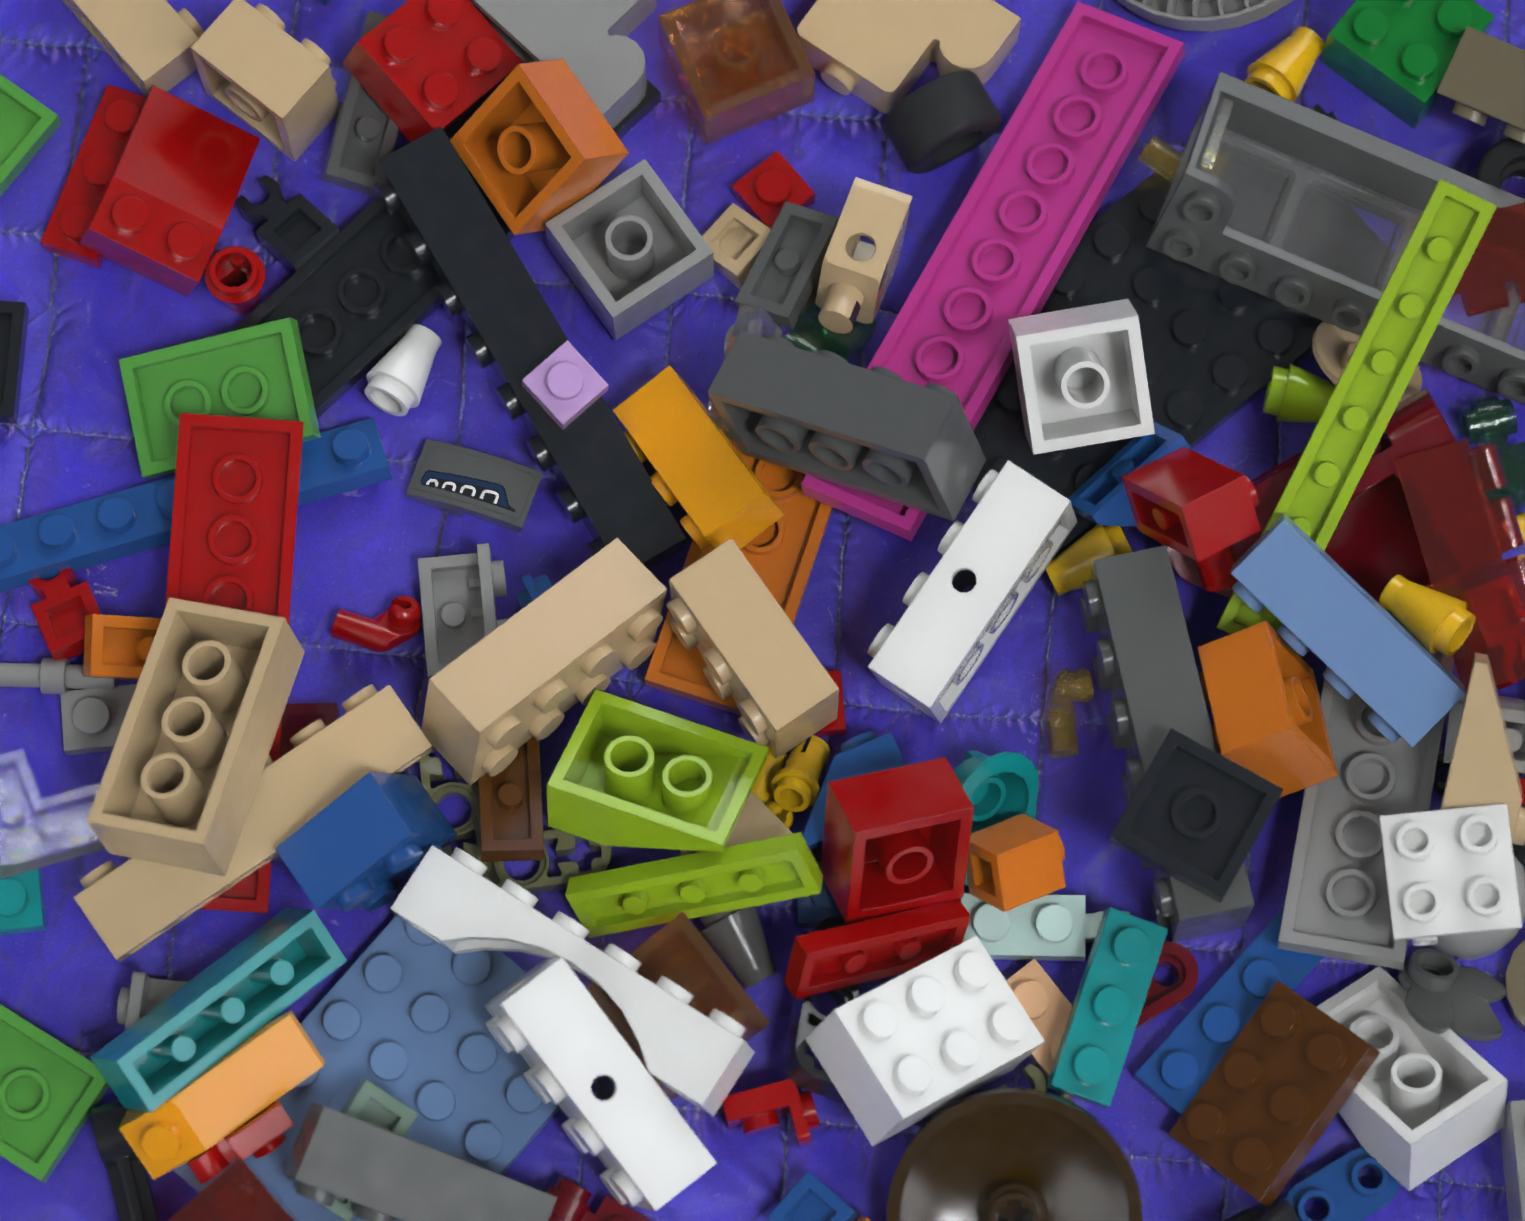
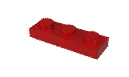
M107 84L40 241L44 250L100 268L104 257L78 243L147 97Z
M955 899L797 936L794 940L784 983L794 998L799 999L906 973L962 944L971 915L961 901Z

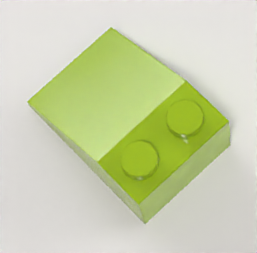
M595 689L547 783L548 826L604 846L723 852L769 755V747Z

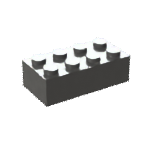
M740 331L707 391L742 454L951 521H955L986 461L958 396L948 388L935 383H928L924 387L904 381L896 373L883 367L875 366L868 370L855 366L831 351L820 350L816 354L796 348L791 342L775 334H766L764 337Z

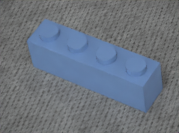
M1285 513L1232 565L1231 574L1238 580L1232 586L1234 592L1257 613L1264 607L1269 609L1283 623L1277 630L1279 635L1300 655L1305 656L1310 650L1315 653L1328 666L1322 673L1324 678L1346 699L1349 700L1355 693L1373 709L1367 718L1391 742L1394 743L1401 736L1414 747L1466 695L1464 684L1429 653L1415 637Z

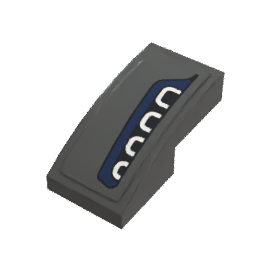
M426 439L405 497L461 518L463 513H467L521 533L543 472L480 451Z

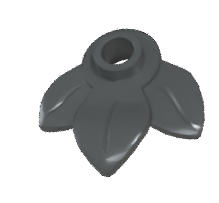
M1418 949L1412 953L1410 958L1404 961L1403 970L1398 972V979L1403 988L1408 991L1404 1001L1409 1014L1419 1025L1436 1034H1442L1451 1028L1457 1035L1472 1041H1492L1501 1037L1503 1033L1501 1024L1489 1004L1495 1003L1506 996V987L1502 983L1478 969L1459 967L1451 956L1436 949Z

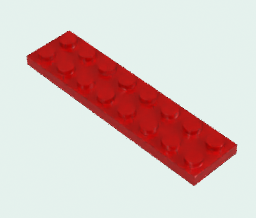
M180 413L165 607L170 597L283 617L290 626L304 421ZM283 715L269 752L274 762L280 758ZM273 860L199 910L269 914Z

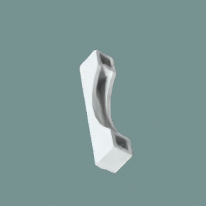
M433 845L431 846L390 909L406 923L455 954L494 950L523 952L546 959L563 957L572 970L585 975L607 992L622 1010L640 1043L648 1072L662 1085L714 1117L755 1053L741 1038L746 1030L745 1027L715 1008L709 1017H706L690 1007L688 1004L694 996L664 976L660 977L656 985L636 973L641 963L617 946L609 943L605 951L602 952L586 942L585 938L590 931L564 913L557 911L551 920L533 908L538 899L511 880L506 879L500 888L482 877L487 867L463 850L456 847L451 856Z

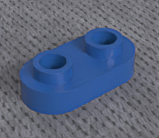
M1360 1147L1296 1184L1284 1199L1290 1202L1300 1221H1313L1306 1216L1304 1211L1306 1201L1311 1199L1319 1200L1324 1204L1326 1217L1322 1221H1362L1389 1204L1396 1196L1400 1183L1375 1158L1370 1156L1363 1147ZM1369 1167L1378 1173L1380 1182L1377 1188L1367 1189L1360 1184L1358 1172L1361 1168Z

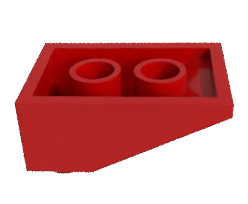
M153 85L78 244L187 297L199 283L261 138Z

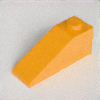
M290 1010L261 1027L152 1113L128 1109L119 1126V1130L150 1176L155 1180L211 1148L322 1068L325 1061Z

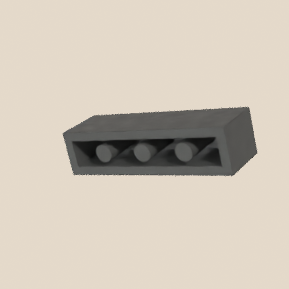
M314 1102L310 1103L282 1173L300 1181L295 1192L296 1194L332 1207L337 1195L358 1203L354 1216L366 1221H394V1218L402 1221H548L557 1197Z

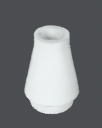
M413 324L395 346L367 373L366 397L379 409L395 416H405L410 408L418 407L435 354L442 344L439 336L425 326Z

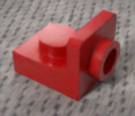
M791 1079L728 1095L722 1103L728 1129L741 1126L744 1135L777 1127L780 1125L778 1115L789 1113L798 1147L801 1148L811 1145L809 1129L820 1127L811 1092L804 1091L799 1093L797 1085Z

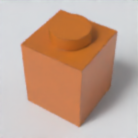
M1022 813L972 833L966 869L969 893L1006 912L1066 887L1063 869L1065 848L1058 830Z

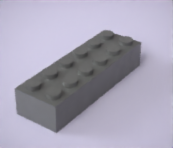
M1167 545L1094 560L1090 580L1082 584L1084 597L1079 598L1081 617L1086 633H1097L1098 655L1093 656V664L1100 692L1110 690L1112 696V714H1107V724L1114 750L1124 749L1126 755V772L1121 773V782L1127 806L1171 728L1217 753ZM1139 859L1143 869L1153 868L1155 876L1154 891L1149 892L1152 915L1155 924L1168 928L1170 942H1181L1244 927L1254 907V900L1244 863L1223 901L1219 903Z

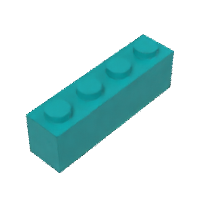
M285 908L90 1058L124 1108L152 1113L343 965L347 959L313 909Z

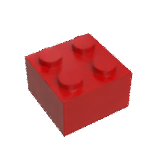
M408 0L359 39L342 62L410 143L440 126L444 132H447L485 100L518 64L523 63L470 0Z
M946 757L828 782L820 870L846 923L963 898L974 807Z

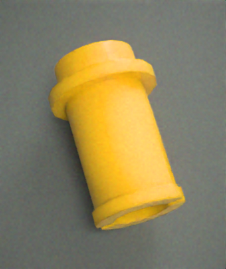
M816 735L810 737L805 752H802L807 739L792 748L784 768L777 771L772 779L771 789L774 793V799L780 807L787 811H804L807 807L815 804L820 793L818 781L825 764L829 760L830 748L823 739Z

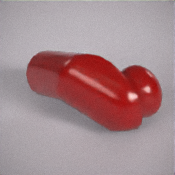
M410 596L394 598L392 605L373 619L341 608L335 618L331 637L377 653L388 652L415 637L422 626V609L419 602Z

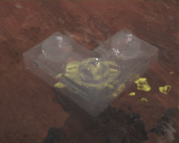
M24 749L1 754V878L4 879L106 849L86 823L101 782L42 798Z

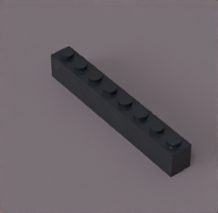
M440 126L378 160L379 177L381 180L375 183L374 187L379 198L391 216L400 212L411 231L405 234L404 237L412 254L421 267L431 263L441 280V283L434 286L441 303L451 318L461 314L471 331V334L465 337V341L474 359L481 369L491 365L502 383L501 386L495 388V392L503 408L512 420L521 416L532 434V437L525 440L532 457L542 472L552 468L563 488L557 491L556 495L565 513L573 524L583 520L594 540L587 543L591 556L618 538L649 570L684 550L685 535L663 498L651 483L650 476L603 397L601 396L562 430L522 386V379L563 345L568 338L443 128Z

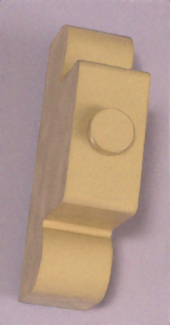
M817 0L797 27V56L821 72L820 75L823 81L836 92L843 95H849L852 92L882 113L888 114L895 105L904 99L931 62L937 63L940 77L954 71L970 70L976 73L982 85H984L1018 42L1021 18L994 0Z

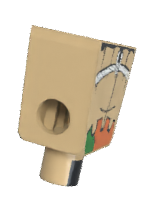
M855 177L824 256L815 304L821 309L818 316L819 322L826 329L835 333L845 334L852 331L856 321L864 324L874 321L900 260L913 196ZM866 236L870 238L875 245L861 241L860 237Z

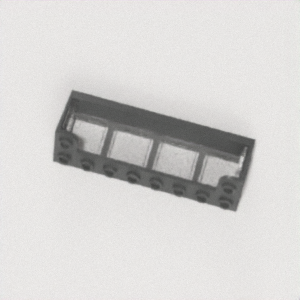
M1220 71L1199 110L1146 247L1163 253L1174 260L1187 263L1223 278L1232 284L1242 286L1278 301L1287 307L1297 309L1333 324L1342 330L1361 336L1440 178L1496 205L1497 208L1420 361L1443 370L1454 377L1462 378L1498 393L1509 400L1525 405V199Z

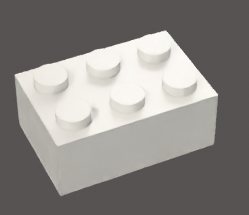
M977 936L835 1009L805 1038L872 1147L1012 1071L1045 1042Z

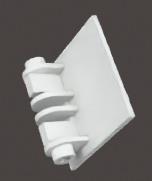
M1507 804L1380 816L1394 940L1412 939L1414 946H1428L1438 943L1437 936L1522 928Z

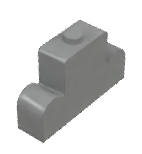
M470 0L523 63L564 59L612 129L639 105L645 96L647 74L644 52L637 42L627 36L656 9L657 0Z

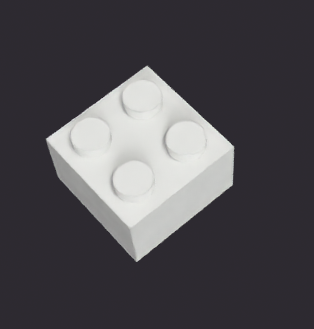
M1129 299L1008 319L1024 431L1033 455L1155 434L1139 317Z

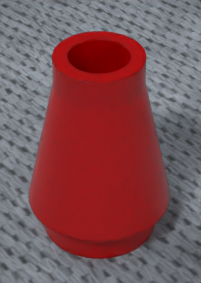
M241 246L226 247L215 253L209 260L205 270L206 285L209 291L225 303L231 311L237 314H246L253 311L260 302V292L265 281V267L261 258L254 251Z

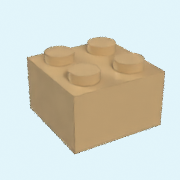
M233 0L191 47L205 93L295 162L339 113L340 105L335 89L337 83L332 77L329 66L331 60L311 40L304 38L299 43L284 31L286 28L284 22L267 6L258 3L254 8L245 0Z

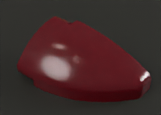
M1427 388L1398 403L1385 429L1388 438L1385 439L1384 435H1382L1324 551L1379 603L1384 588L1398 574L1411 582L1438 591L1461 580L1460 577L1515 548ZM1303 451L1250 480L1258 495V506L1255 507L1261 531L1229 546L1234 563L1261 537ZM1167 546L1170 561L1176 573L1190 584L1201 587L1195 560ZM1230 587L1215 593L1230 598L1234 590Z

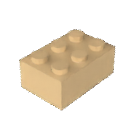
M732 538L669 579L671 601L667 603V607L673 617L668 619V622L673 632L688 651L697 646L707 664V667L703 669L707 680L722 700L730 695L735 700L742 714L738 718V722L751 742L763 746L766 745L775 759H777L837 719L839 688Z

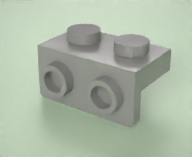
M489 543L477 544V553L418 558L428 680L508 620H497L495 597L507 596L504 560L492 561Z

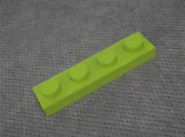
M798 832L727 846L723 852L702 851L571 877L568 880L565 896L582 926L590 931L588 937L593 938L821 894L823 874L802 833Z

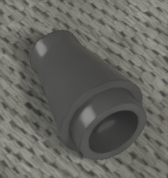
M756 906L699 917L705 927L700 933L738 976L744 989L778 972L772 962Z

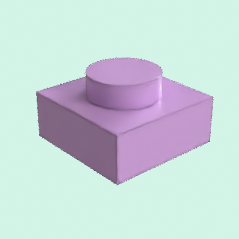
M568 340L522 379L524 389L562 430L606 393L609 387L607 382Z

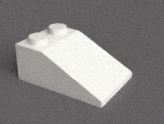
M1378 966L1318 1005L1317 1008L1380 1052L1338 1112L1366 1152L1410 1191L1504 1127L1507 1079L1451 1029L1442 1034H1436L1419 1025L1409 1014L1404 1001L1408 991L1383 968Z

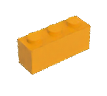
M670 365L613 409L626 428L623 433L641 463L648 459L657 472L650 476L653 486L670 506L679 501L688 513L679 521L701 549L710 543L717 548L731 538L738 548L741 549L785 515L693 390Z

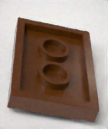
M1277 981L1168 1134L1256 1200L1270 1208L1380 1052L1280 981Z

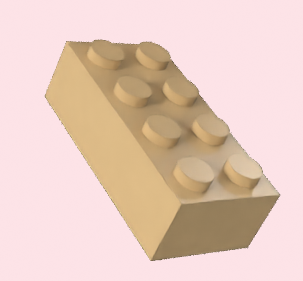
M618 538L614 539L431 677L428 683L421 731L432 746L469 785L486 773L491 777L498 775L513 762L518 754L517 749L529 739L534 737L537 741H540L549 736L561 724L565 717L564 713L579 701L583 705H587L595 689L603 692L606 690L611 681L610 677L625 666L629 670L637 668L653 653L656 647L654 640L657 628L663 620L661 612L667 588Z
M169 597L86 821L110 854L226 876L305 653L285 618Z

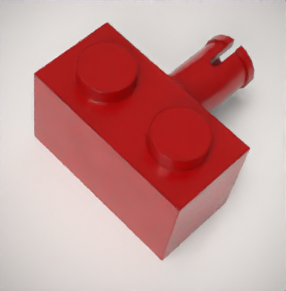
M1183 446L1122 477L1138 531L1195 560L1202 589L1208 592L1221 591L1232 587L1238 581L1231 574L1234 560L1229 546L1261 531L1255 507L1258 506V495L1254 485L1245 474L1239 473Z

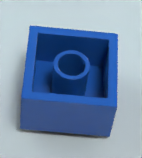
M369 772L277 846L275 850L317 910H343L348 912L366 909L367 912H372L388 903L397 895L398 889L395 885L409 873L415 872L432 845L445 853L442 847L456 837L457 834L417 776Z

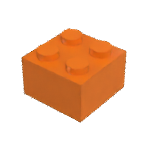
M564 59L518 64L450 139L456 152L514 236L546 230V222L590 195L629 154Z
M1266 621L1198 647L1203 671L1198 672L1205 703L1212 710L1215 724L1211 726L1218 754L1284 789L1280 798L1338 776L1314 671Z

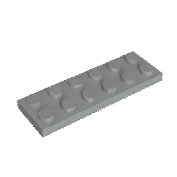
M1439 651L1432 654L1452 673L1455 654L1450 657L1445 656ZM1324 678L1321 705L1338 776L1305 788L1280 928L1278 949L1403 970L1408 939L1394 940L1380 816L1429 811L1445 716L1414 747L1401 736L1393 743L1369 721L1367 716L1373 709L1355 693L1349 700L1346 699Z

